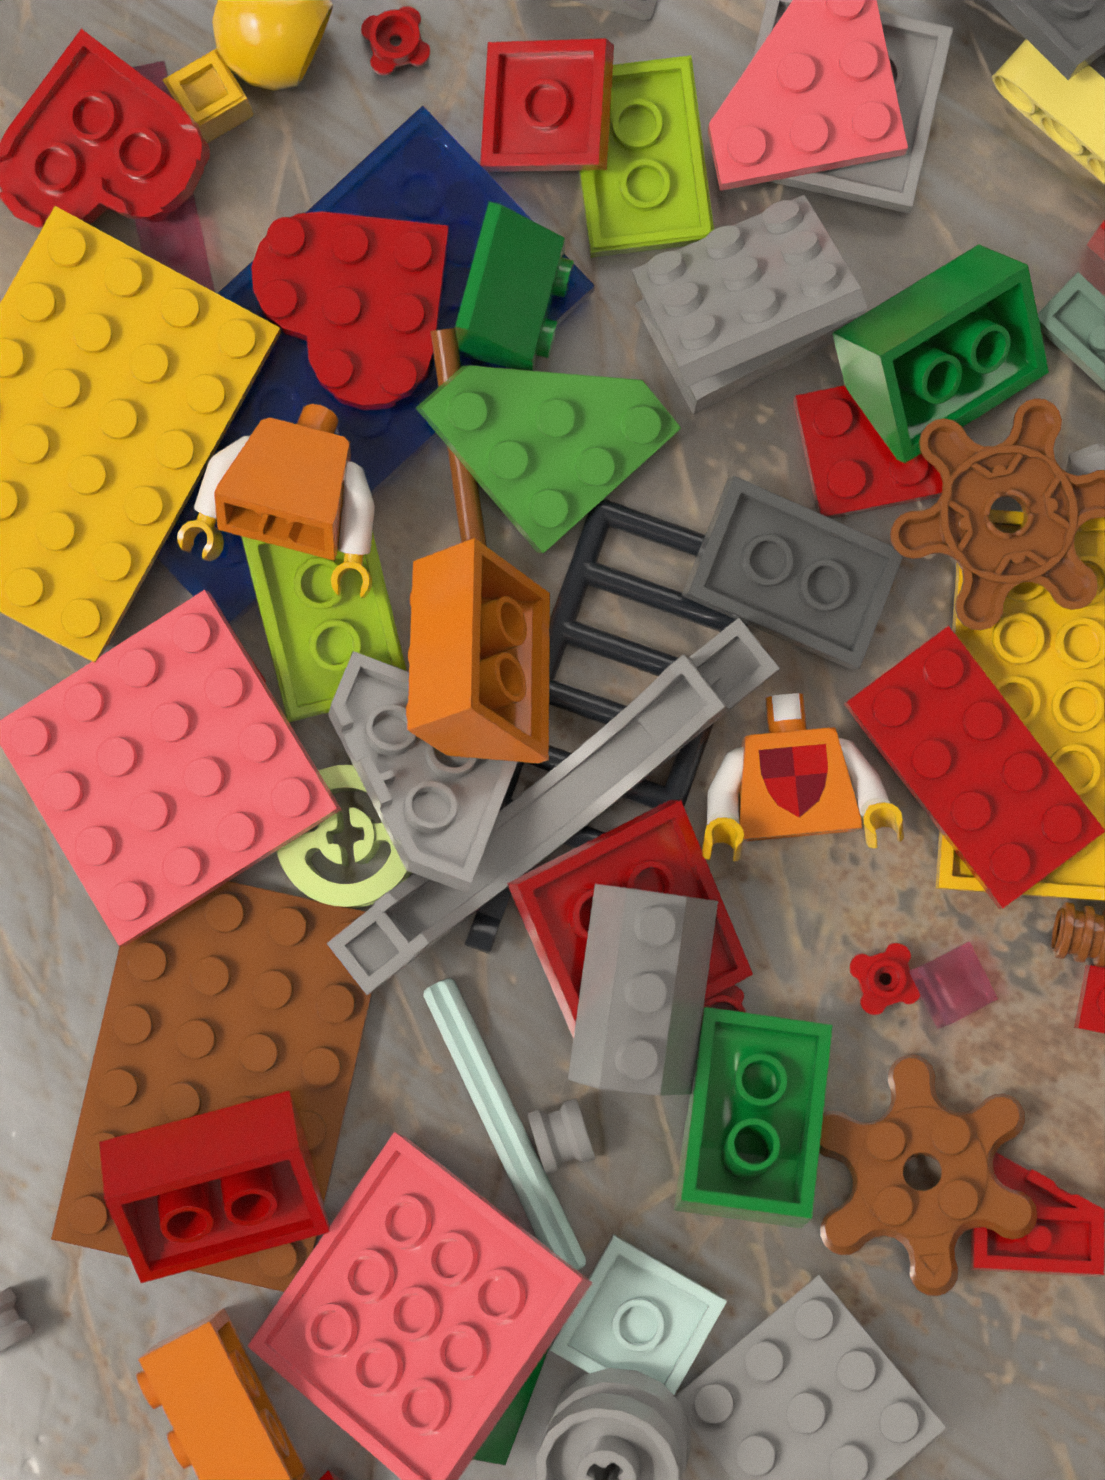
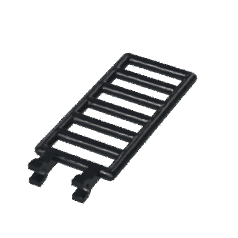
M603 499L586 517L549 621V705L605 725L627 705L555 680L567 644L658 677L679 657L576 621L588 586L718 632H722L736 620L681 596L683 592L597 562L610 527L693 557H697L706 535L607 499ZM714 723L676 754L665 786L645 779L622 798L652 809L669 800H681L685 807ZM549 745V760L541 763L517 762L499 811L514 801L512 796L524 763L550 772L572 753ZM585 826L566 841L564 845L577 848L606 832ZM509 887L477 911L465 942L467 947L490 955L511 896Z

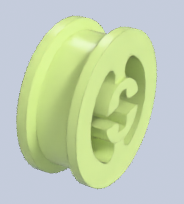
M336 765L319 770L333 795L345 791L367 793L354 765ZM349 807L350 822L353 827L363 830L365 833L364 840L354 842L355 862L361 865L369 862L376 855L382 843L388 842L391 846V852L384 866L370 878L353 884H338L323 877L312 864L313 854L321 850L323 855L330 861L343 866H349L346 848L333 842L334 834L344 831L343 812L341 811L320 823L315 831H307L277 850L280 864L291 882L310 898L332 906L361 908L373 905L385 893L408 879L412 872L405 869L383 823H376L369 815L353 807Z

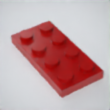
M949 625L844 704L999 910L1005 908L1105 832V829Z

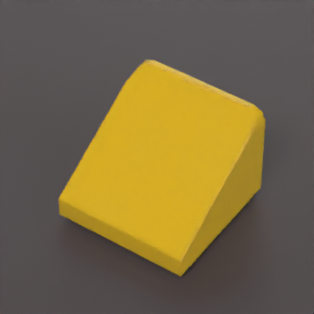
M217 49L212 50L163 79L172 98L182 105L197 122L202 137L207 143L249 120L254 114L246 95Z

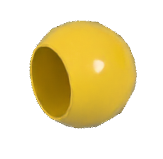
M217 0L212 19L216 49L230 71L249 85L273 91L296 87L305 76L321 42L333 10V3L331 0Z

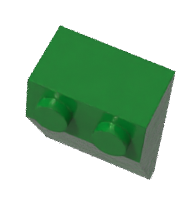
M704 1007L692 1095L689 1097L682 1142L674 1211L803 1228L812 1219L833 1025Z

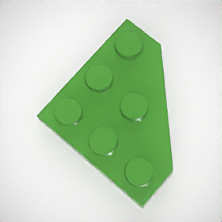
M462 366L416 407L418 412L537 553L546 552L681 429L643 380Z

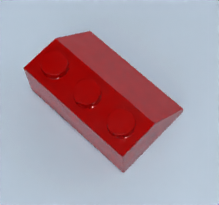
M290 1090L99 1142L104 1200L140 1283L330 1232L308 1142Z

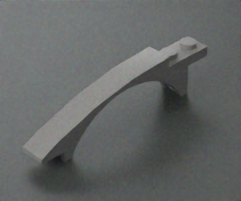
M738 618L692 656L687 658L683 654L668 666L655 681L610 722L543 778L499 811L468 893L413 874L373 903L374 906L331 939L327 945L366 995L370 994L508 888V882L527 873L679 753L680 749L777 673L780 668L741 619Z

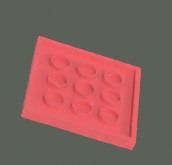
M206 590L198 593L101 655L95 663L87 664L0 720V746L119 946H127L342 810L212 594Z
M394 1132L329 1226L330 1232L322 1236L247 1347L401 1480H458L593 1282L407 1137Z

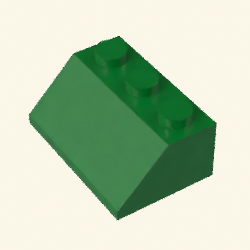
M980 244L832 333L846 389L896 459L903 463L921 454L919 446L921 432L931 422L945 418L953 420L964 427L1049 373L1029 266Z

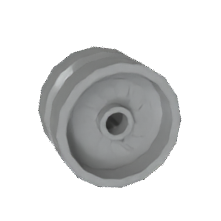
M607 1368L583 1375L563 1391L551 1416L547 1431L536 1455V1480H682L690 1456L691 1427L681 1402L663 1383L637 1370Z

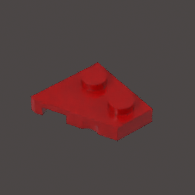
M996 1152L993 1158V1169L997 1179L1008 1188L1024 1192L1031 1197L1036 1205L1037 1221L1035 1227L1028 1235L1018 1239L1004 1238L995 1231L985 1227L972 1228L970 1270L1087 1277L1103 1276L1105 1209L1078 1194L1072 1195L1057 1187L1055 1181L1033 1169L1027 1170Z

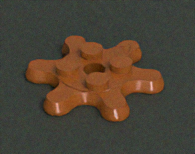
M1034 398L1027 400L1019 406L1014 414L1013 427L1009 436L1002 443L995 446H982L975 443L967 436L961 425L945 418L931 422L921 432L919 440L920 452L925 460L931 463L940 473L943 482L942 494L937 503L932 507L921 511H909L900 515L891 527L890 541L893 548L901 556L909 559H920L929 554L941 553L949 555L957 561L962 569L963 583L956 598L955 611L960 622L971 630L981 631L994 626L1003 614L1007 594L1014 586L1023 582H1033L1043 586L1050 593L1055 603L1069 610L1081 609L1087 606L1096 596L1098 588L1097 578L1092 569L1085 565L1077 556L1074 540L1079 527L1087 520L1105 518V470H1096L1086 475L1077 476L1069 474L1060 468L1055 460L1053 448L1061 430L1062 418L1057 407L1046 399ZM1000 497H1009L1016 500L1023 510L1024 519L1022 525L1012 534L999 531L989 521L991 506Z
M909 1054L899 1057L893 1062L888 1071L891 1103L888 1111L881 1118L872 1122H861L852 1119L840 1111L833 1110L823 1113L819 1154L844 1164L851 1173L853 1187L848 1200L825 1215L820 1226V1236L824 1245L831 1252L838 1255H852L860 1251L866 1243L877 1237L886 1236L896 1239L904 1245L909 1253V1274L913 1285L921 1293L937 1297L948 1293L958 1280L955 1246L965 1231L976 1227H985L995 1231L1004 1238H1023L1035 1227L1038 1214L1036 1205L1031 1197L1024 1192L1013 1190L1003 1185L997 1179L993 1169V1158L998 1148L1016 1138L1023 1130L1025 1111L1021 1103L1013 1096L1007 1094H993L971 1111L961 1113L951 1111L941 1104L936 1095V1075L933 1066L927 1059L919 1055ZM920 1154L936 1160L942 1170L941 1179L938 1184L926 1191L913 1189L907 1184L903 1176L906 1164Z

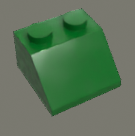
M489 201L455 326L460 355L516 370L534 371L537 356L549 359L558 321L548 319L554 295L565 298L574 265V260L564 258L565 237L501 204Z

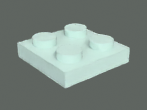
M613 1234L588 1278L593 1283L553 1340L550 1351L588 1373L607 1368L637 1370L663 1383L675 1395L727 1300Z

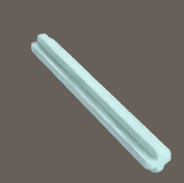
M447 978L427 987L424 990L426 1003L537 1239L577 1271L586 1265L583 1251L456 982L451 978Z

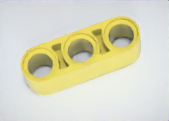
M1025 39L992 76L995 87L1011 105L1105 185V79L1088 65L1071 79L1067 80Z

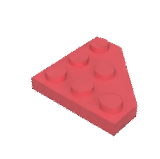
M792 0L709 123L708 135L720 191L906 154L908 145L877 0Z

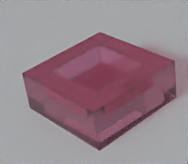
M970 941L956 946L909 971L937 1029L950 1025L998 999Z

